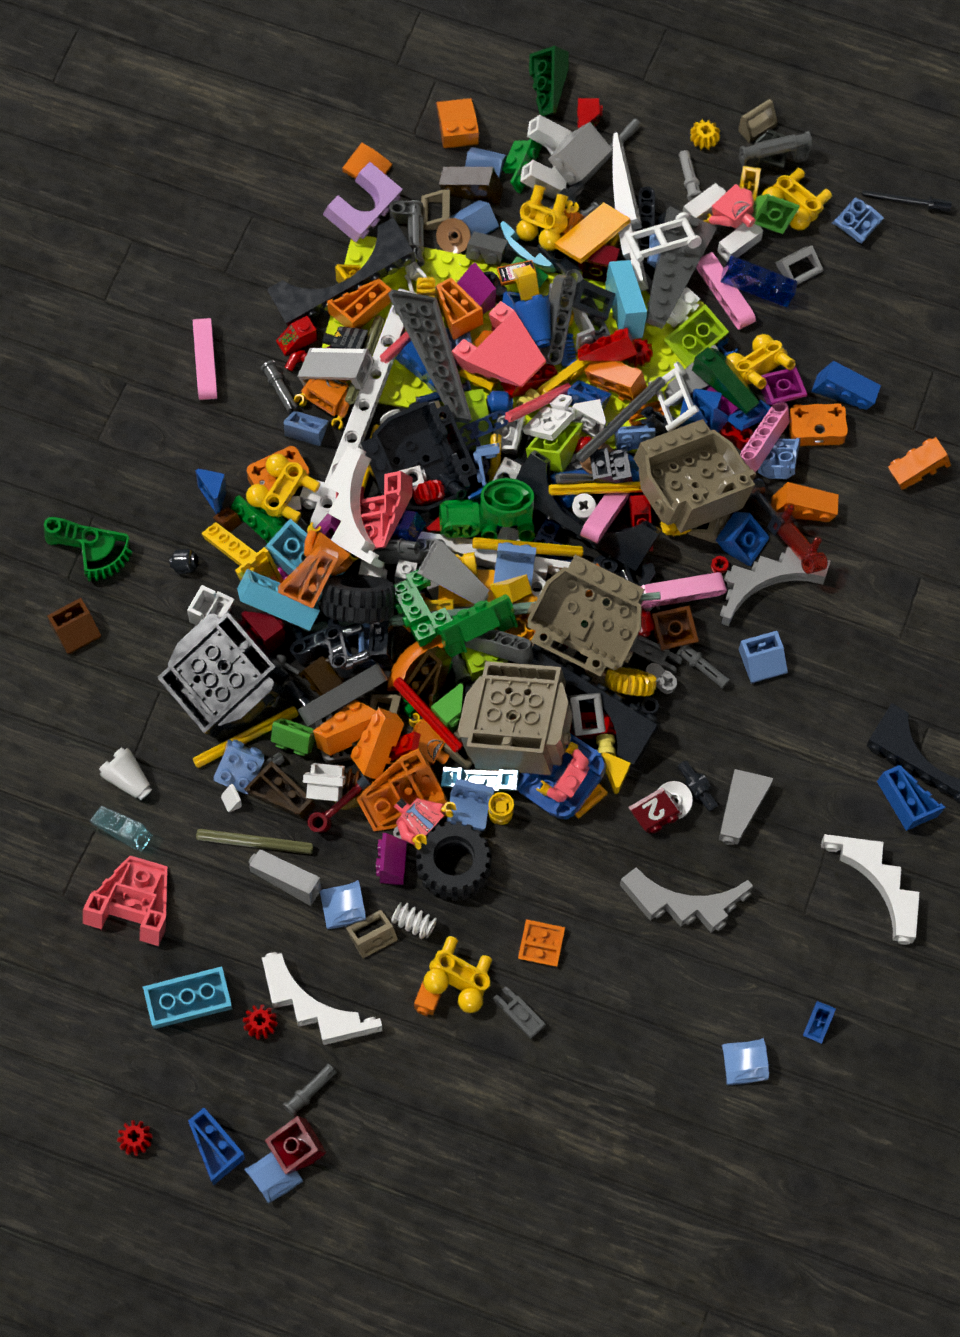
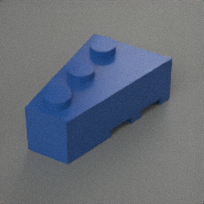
M900 765L883 772L877 780L878 785L906 831L938 817L945 809L942 803L936 802L931 797L932 794L929 791H924L917 784L918 781Z

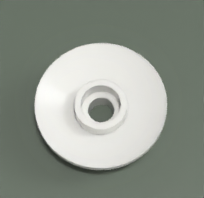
M670 781L660 786L659 789L663 787L672 794L674 799H678L677 805L682 812L678 816L679 819L687 815L693 803L690 789L678 781Z

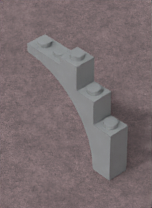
M787 547L786 553H781L779 562L760 556L759 561L754 562L752 571L733 565L731 571L727 570L724 579L727 582L726 588L728 593L725 600H728V604L722 607L720 616L723 619L721 624L729 626L735 612L742 603L751 595L767 586L787 581H809L823 585L831 561Z
M637 867L624 876L620 882V886L649 920H652L654 917L658 919L666 912V909L680 927L685 923L687 925L690 924L697 916L711 933L715 929L717 931L721 930L727 924V913H730L737 906L736 903L738 901L748 899L751 896L753 887L749 880L736 888L723 893L708 896H690L675 893L657 885L648 879Z

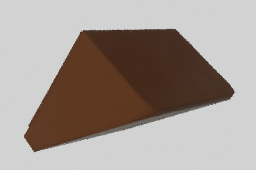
M229 507L224 508L213 517L228 532L233 531L242 523L238 514Z

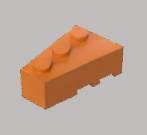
M355 699L313 730L317 748L331 756L353 746V742L360 740L363 731L366 730L376 710Z

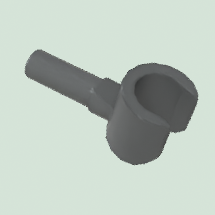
M277 655L276 660L283 668L290 670L296 675L299 674V670L286 663V656Z

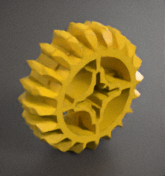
M619 667L616 670L610 668L605 675V685L609 690L628 695L650 696L654 694L657 685L656 677L643 670Z

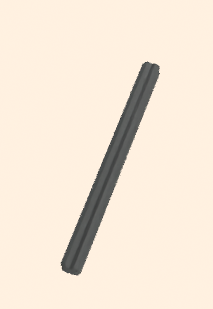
M659 376L577 453V460L581 463L586 461L665 385V379Z

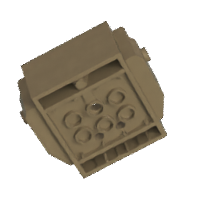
M703 419L641 442L633 458L639 467L641 490L663 523L667 525L674 523L680 533L743 509L755 486L753 482L756 476L753 469L750 470V467L745 464L732 442L715 430L710 431Z
M574 555L568 568L563 567L546 581L536 603H531L527 611L530 614L527 627L536 631L531 642L599 676H603L607 667L616 670L624 662L628 663L633 654L630 650L641 630L642 605L639 604V601L645 589ZM587 590H591L593 592L592 597L588 598L585 593ZM604 599L610 600V604L608 606L603 605ZM583 620L588 621V627L583 628L581 622ZM542 633L547 635L546 641L540 639ZM553 640L568 646L566 652L551 646ZM577 651L588 657L586 663L574 657ZM594 660H599L600 665L598 667L593 666Z
M485 662L483 675L479 676L466 693L458 726V735L476 769L518 770L519 773L551 775L553 765H562L563 754L571 740L569 732L573 715L565 691L566 680L561 667Z

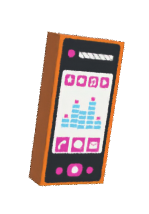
M529 260L497 267L501 286L516 283L512 269L530 265L535 271L533 261Z

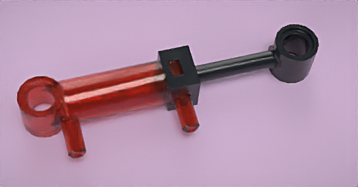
M760 478L753 479L755 486L748 499H756L771 516L772 519L767 528L774 536L779 535L801 561V566L805 573L811 574L825 570L828 566L827 557L824 553L817 552L822 539L815 537L811 544L794 524L796 519L791 515L795 509L794 506L788 505L785 512L777 513L763 496L765 493L763 480Z

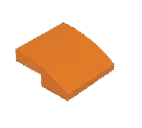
M361 143L342 169L344 173L356 179L359 172L369 162L385 175L392 167V163L371 147Z
M526 919L518 959L557 967L565 927Z

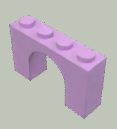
M371 162L359 172L355 182L372 196L375 202V209L367 212L358 211L338 195L323 213L327 219L355 242L360 238L364 239L370 232L368 229L371 226L374 228L380 221L379 217L381 215L385 216L389 212L391 202L401 199L399 195L403 190Z

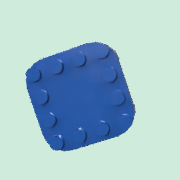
M571 734L570 741L577 744L578 749L587 757L590 768L572 798L569 799L567 797L564 802H557L536 790V788L540 789L543 786L541 781L546 782L552 788L555 786L573 758L567 752L563 754L562 765H553L551 775L519 773L517 790L520 794L550 815L564 820L574 816L602 780L606 769V764L601 754L573 734Z

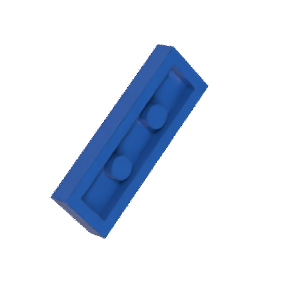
M759 400V405L748 414L739 410L729 416L728 422L736 429L743 431L761 422L771 407L762 400Z

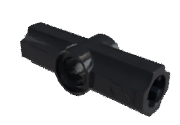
M540 244L538 245V251L553 264L556 269L555 272L566 275L569 270L575 269L582 275V270L568 255L558 249L548 251L543 249Z

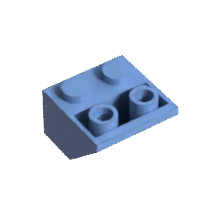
M777 631L741 641L739 652L751 683L788 672L784 647Z

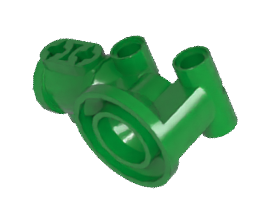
M501 478L493 480L483 487L480 504L472 500L444 501L439 505L441 536L447 538L474 537L480 532L481 538L497 539V525L512 527L517 524L520 541L530 542L535 538L533 490L529 485L520 480Z

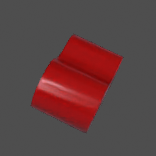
M727 422L719 431V434L732 442L738 449L743 450L753 435V431L749 428L741 431L736 429L730 422Z

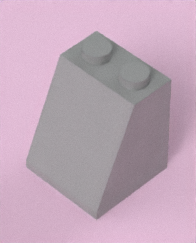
M589 122L567 135L548 160L567 183L572 186L581 181L612 148Z

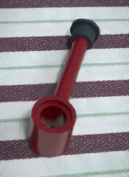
M362 773V777L356 781L357 784L325 813L315 812L310 815L308 819L309 828L318 833L327 832L331 827L330 818L362 789L365 790L371 785V781ZM321 817L324 821L323 826L317 828L316 820Z

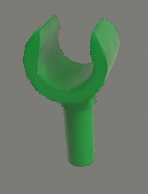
M404 700L406 706L403 708V711L408 717H411L416 713V710Z

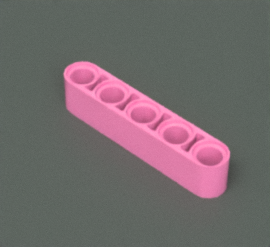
M712 252L702 256L696 269L735 327L740 330L756 322L754 312Z
M211 318L193 319L199 400L217 399Z
M782 402L772 405L741 451L740 456L745 464L750 467V470L753 469L756 472L789 424L790 417L787 403Z
M606 493L585 522L580 536L599 543L625 505L630 493Z
M720 572L640 586L645 589L644 593L660 592L661 594L660 600L642 601V608L716 597L727 592L722 573Z

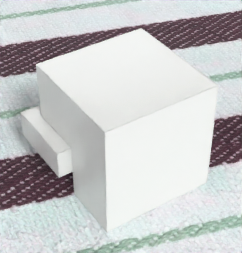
M201 585L187 609L189 622L197 625L207 615L214 613L222 617L225 613L230 612L235 599L218 591L216 593L214 590Z
M313 763L311 765V773L306 772L303 776V783H307L306 798L331 801L341 799L346 778L344 776L345 766Z

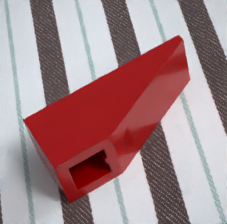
M628 328L619 329L607 337H601L597 341L585 344L580 349H577L578 359L581 361H622L638 354L637 345Z
M544 364L523 387L501 382L504 391L509 393L510 398L524 396L525 392L530 388L534 390L539 389L540 386L557 375L558 372L554 365Z
M644 494L629 495L631 527L645 520L651 523V508Z

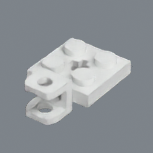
M560 394L550 403L551 408L544 406L523 427L524 434L554 441L575 419L572 407H568L573 401L572 396Z

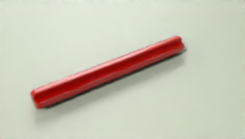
M401 677L397 678L393 682V686L453 752H458L463 746L462 743Z

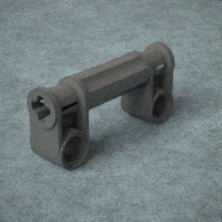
M805 131L804 134L796 136L792 134L754 143V145L748 147L740 146L738 158L742 169L743 166L759 168L760 158L791 151L795 162H803L809 157L812 137L809 131Z
M419 200L393 201L389 207L390 219L394 218L397 224H408V243L417 258L418 265L422 267L425 263L423 258V203Z

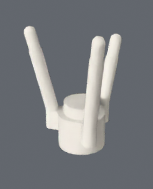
M417 262L406 266L405 271L407 274L404 277L408 282L409 290L414 292L411 280L417 281L421 277L427 278V275Z

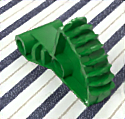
M49 517L44 522L45 540L48 544H64L65 546L69 545L82 549L85 577H88L89 582L91 577H95V580L99 581V576H102L105 580L107 573L112 577L113 570L118 573V566L124 568V562H129L128 556L133 554L132 550L128 548L130 538L125 533L83 526L57 517ZM87 536L95 537L93 541H88L85 538ZM115 540L126 542L120 556L111 564L98 569H87L86 561L93 562L105 558L112 551Z

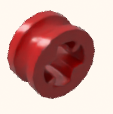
M723 556L715 557L711 564L713 573L720 572L722 575L726 573L729 564L728 560ZM717 562H721L720 565L723 563V568L716 567Z

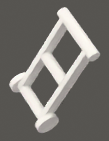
M682 212L673 221L633 233L631 231L625 232L624 235L637 262L643 261L645 257L688 245L689 248L698 247L702 240L700 236L694 234L688 222L690 220L689 214ZM683 226L688 237L668 243L662 231ZM655 234L660 245L640 251L635 239Z
M676 362L674 364L675 368L662 378L665 379L666 384L676 377L681 389L667 400H665L661 389L655 394L658 396L668 425L665 427L668 432L674 430L699 412V408L693 405L682 377L686 374V371L679 362ZM684 396L689 410L673 420L668 407Z

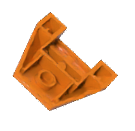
M419 748L401 756L356 797L373 831L393 829L398 826L396 821L402 814L394 806L401 798L409 805L417 798L441 804L448 802L427 758Z

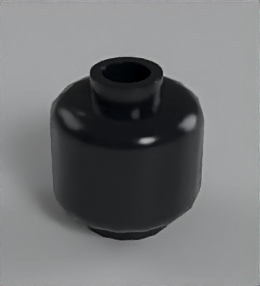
M181 549L174 551L169 559V564L177 574L193 573L198 568L199 558L193 550Z

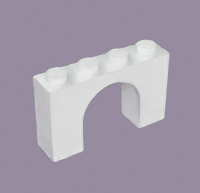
M539 115L529 122L527 137L545 146L552 155L565 137L572 133V131ZM532 160L522 167L520 182L533 189L534 185L545 187L544 194L553 199L562 189L567 188V181L554 166L551 169Z
M715 183L683 207V212H687L689 215L700 220H705L708 218V213L713 215L712 205L726 191ZM742 223L733 233L719 242L717 252L728 263H731L761 241L763 234L761 226L753 224L751 227H747Z

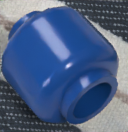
M491 391L490 395H487L486 403L490 414L500 410L508 412L509 409H513V398L509 397L507 391Z

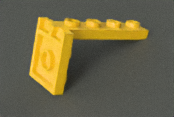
M216 522L201 533L205 540L239 565L235 572L240 581L246 570L249 569L279 583L283 582L269 551L265 547L256 553Z

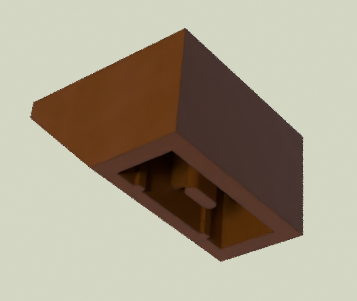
M81 598L47 615L49 624L67 655L102 637Z

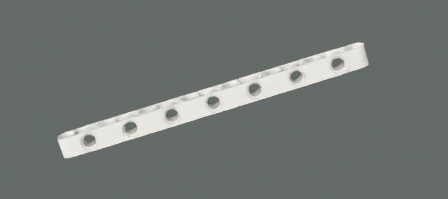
M401 288L398 289V291L414 293ZM394 305L390 309L374 351V363L363 390L360 389L312 515L311 522H314L312 524L314 529L331 509V507L324 508L323 506L325 504L333 505L336 500V491L326 485L348 446L354 450L356 447L359 448L360 443L364 441L395 359L394 357L387 364L380 361V355L388 348L384 345H392L405 333L406 329L400 317L396 315L397 311ZM376 375L380 376V378L374 379L372 377ZM363 407L368 408V410L362 411L360 409ZM350 439L356 440L354 443H349L348 441Z

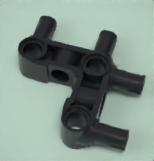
M326 616L328 627L304 637L303 630L300 627L292 629L293 644L290 647V652L301 665L316 661L319 657L330 653L328 657L332 667L341 678H348L354 673L356 666L372 660L367 649L353 655L351 652L349 640L351 637L365 632L363 624L353 623L345 627L339 625L338 620H333Z

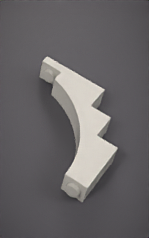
M348 446L326 485L339 493L328 513L341 520L331 540L355 556L381 569L384 562L378 559L379 555L373 552L375 544L371 541L365 530L360 510L361 486L371 459L365 456L366 452L358 447L354 450Z
M824 834L821 848H825L830 852L840 850V861L854 867L865 875L882 895L892 920L893 941H898L899 944L903 945L913 943L916 938L919 892L900 890L901 867L882 864L883 842Z
M272 952L262 958L273 1009L293 1004L298 1027L318 1022L323 1045L382 1031L380 1018L370 1017L360 1023L358 1012L337 1010L310 997L290 975L284 963L282 953Z

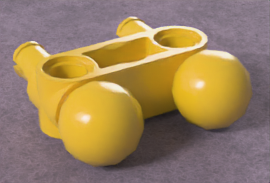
M797 168L790 176H780L772 187H768L762 193V195L769 194L800 206L789 223L796 230H804L811 221L816 220L818 214L823 210V205L832 197V193L828 189H824L816 197L798 182L805 176L804 171L800 168Z
M534 185L531 199L523 203L520 208L522 220L516 226V233L520 239L532 241L537 236L538 226L544 228L539 235L540 246L548 251L555 250L554 243L561 238L560 233L566 229L568 219L564 213L568 196L557 194L554 207L550 209L541 203L545 187Z
M766 334L756 336L752 343L753 352L746 357L735 352L726 356L735 366L746 384L752 383L759 389H763L767 384L766 379L761 375L769 373L779 365H783L788 370H792L796 365L795 360L787 356V351L782 347V343L778 340H773L771 336Z
M273 454L267 459L266 470L271 476L277 477V480L270 491L264 485H252L247 490L246 499L251 506L261 507L269 516H284L297 523L301 513L289 507L288 503L299 486L302 485L316 493L321 484L307 476V471L302 469L300 464L289 462L282 454ZM292 472L298 473V475L295 477H292L289 474ZM273 502L279 504L277 507L270 506V504Z
M449 936L446 938L443 949L438 951L435 958L430 962V971L424 976L423 984L425 989L432 994H440L446 990L448 984L461 990L458 996L459 1007L467 1013L477 1012L483 1005L482 996L490 985V978L487 973L492 959L489 956L483 955L480 957L477 968L453 955L458 940Z

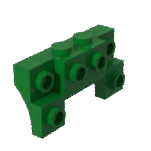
M418 570L406 574L407 580L394 585L396 588L395 608L399 615H403L402 621L404 626L410 628L418 645L422 647L431 643L439 634L437 627L452 621L446 608L433 613L429 611L419 592L431 586V582L426 577L418 574Z
M505 594L490 602L487 600L479 601L469 609L460 610L457 615L452 617V621L437 628L443 640L442 644L445 652L449 656L454 657L462 652H467L464 641L468 642L496 627L499 631L504 632L512 627L517 628L518 624L515 619L511 599Z

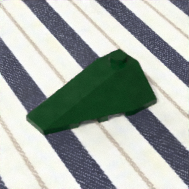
M557 46L529 54V73L533 77L534 83L532 85L537 93L536 102L539 114L543 117L556 113L569 69V52Z
M707 347L695 356L692 371L719 393H722L725 398L745 414H748L759 405V401L735 366L721 352Z

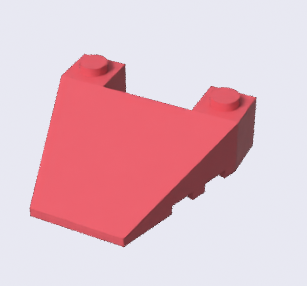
M500 301L488 313L491 324L496 329L478 347L463 339L452 350L455 363L469 373L483 374L487 378L493 377L500 379L501 382L523 387L546 363V360L515 310Z
M402 471L384 474V495L364 499V487L361 486V517L368 536L375 544L374 549L387 546L412 497V477Z
M129 856L109 879L106 878L102 882V886L98 890H94L90 894L83 908V924L102 929L110 914L140 923L139 941L159 946L166 926L167 866Z

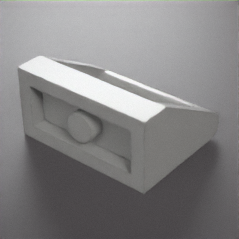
M812 245L806 246L775 262L791 287L823 272L821 263ZM807 257L815 268L793 278L788 266Z
M601 693L568 696L573 715L572 729L575 736L606 732ZM594 698L597 728L582 729L579 700Z

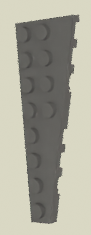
M669 207L666 211L664 223L675 220L676 216L682 213V211ZM689 215L690 220L688 222L694 234L700 236L702 243L696 248H689L688 245L658 254L646 323L660 329L666 324L717 228ZM683 226L663 231L668 243L688 237Z
M391 290L388 293L389 298L444 405L448 404L455 422L468 424L472 418L437 298Z

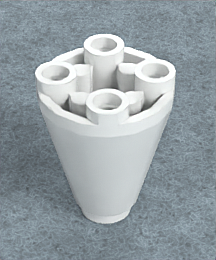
M121 747L113 755L115 758L111 762L106 761L99 768L101 771L100 776L134 798L138 797L142 800L152 789L149 787L150 784L129 748L124 750Z

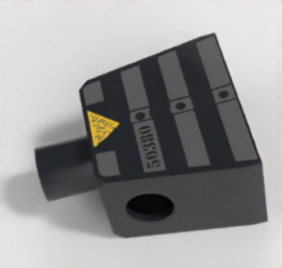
M340 326L335 335L325 333L322 343L330 345L331 348L363 349L368 337V330Z

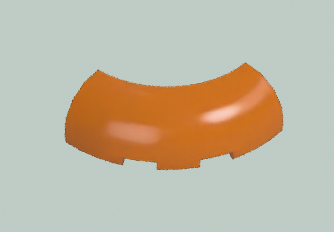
M437 635L431 643L422 647L415 642L399 656L390 672L387 691H398L393 686V682L399 677L406 682L428 649L438 646L445 652L441 635Z

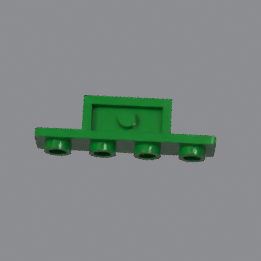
M532 139L514 141L502 167L505 173H514L511 185L517 193H522L526 185L520 182L522 167L532 160L536 161L543 146Z
M240 495L236 496L231 507L267 543L287 522L282 516L272 517L261 507L251 506Z

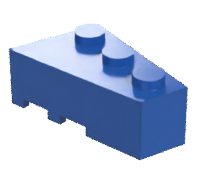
M410 341L395 359L427 384L431 390L437 392L412 341Z
M833 361L817 374L811 392L867 410L875 404L881 385Z
M203 1108L188 1122L214 1186L239 1165L245 1157L221 1126Z

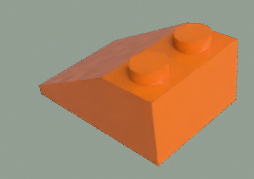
M472 99L437 102L443 148L478 145L479 131Z

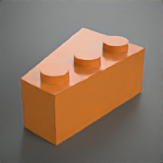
M452 278L436 285L437 301L453 340L483 324L482 307Z
M376 279L358 287V290L354 292H347L338 299L327 301L328 313L344 327L361 329L391 303L388 293L392 289L380 279Z
M591 361L585 369L588 382L606 392L612 391L616 393L621 401L626 399L632 402L647 388L642 371L638 368L626 366L622 362Z
M935 437L924 441L919 448L911 449L903 458L895 459L888 468L901 490L921 481V477L929 472L933 475L937 473L936 469L944 465L946 468L950 467L951 463L948 454Z
M787 482L772 496L771 506L777 513L789 511L795 519L830 522L838 515L839 494Z
M320 544L278 586V593L313 609L338 560V552Z
M379 707L371 717L369 725L363 731L359 742L353 748L350 755L363 775L373 779H377L383 773L386 763L390 764V751L392 746L396 747L404 726L403 721L397 714Z

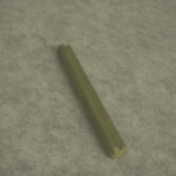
M379 315L373 320L363 348L368 349L371 356L385 322L384 318ZM352 382L345 397V402L349 405L356 402L360 389L354 387Z
M198 829L196 834L197 840L309 855L313 851V844L307 842Z

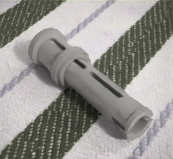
M684 150L678 155L685 176L684 187L688 192L687 199L691 201L702 192L699 189V179L696 178L690 152Z

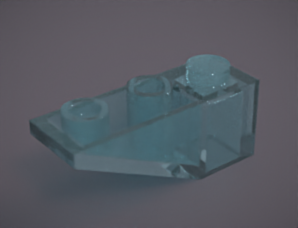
M100 806L90 820L93 825L141 852L152 838L151 833L142 823L103 806Z

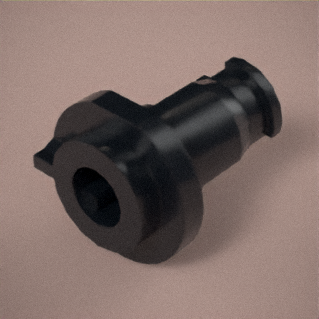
M650 406L642 410L640 414L647 419H642L640 422L646 424L648 428H655V437L668 432L665 427L668 425L665 415L654 411V408Z

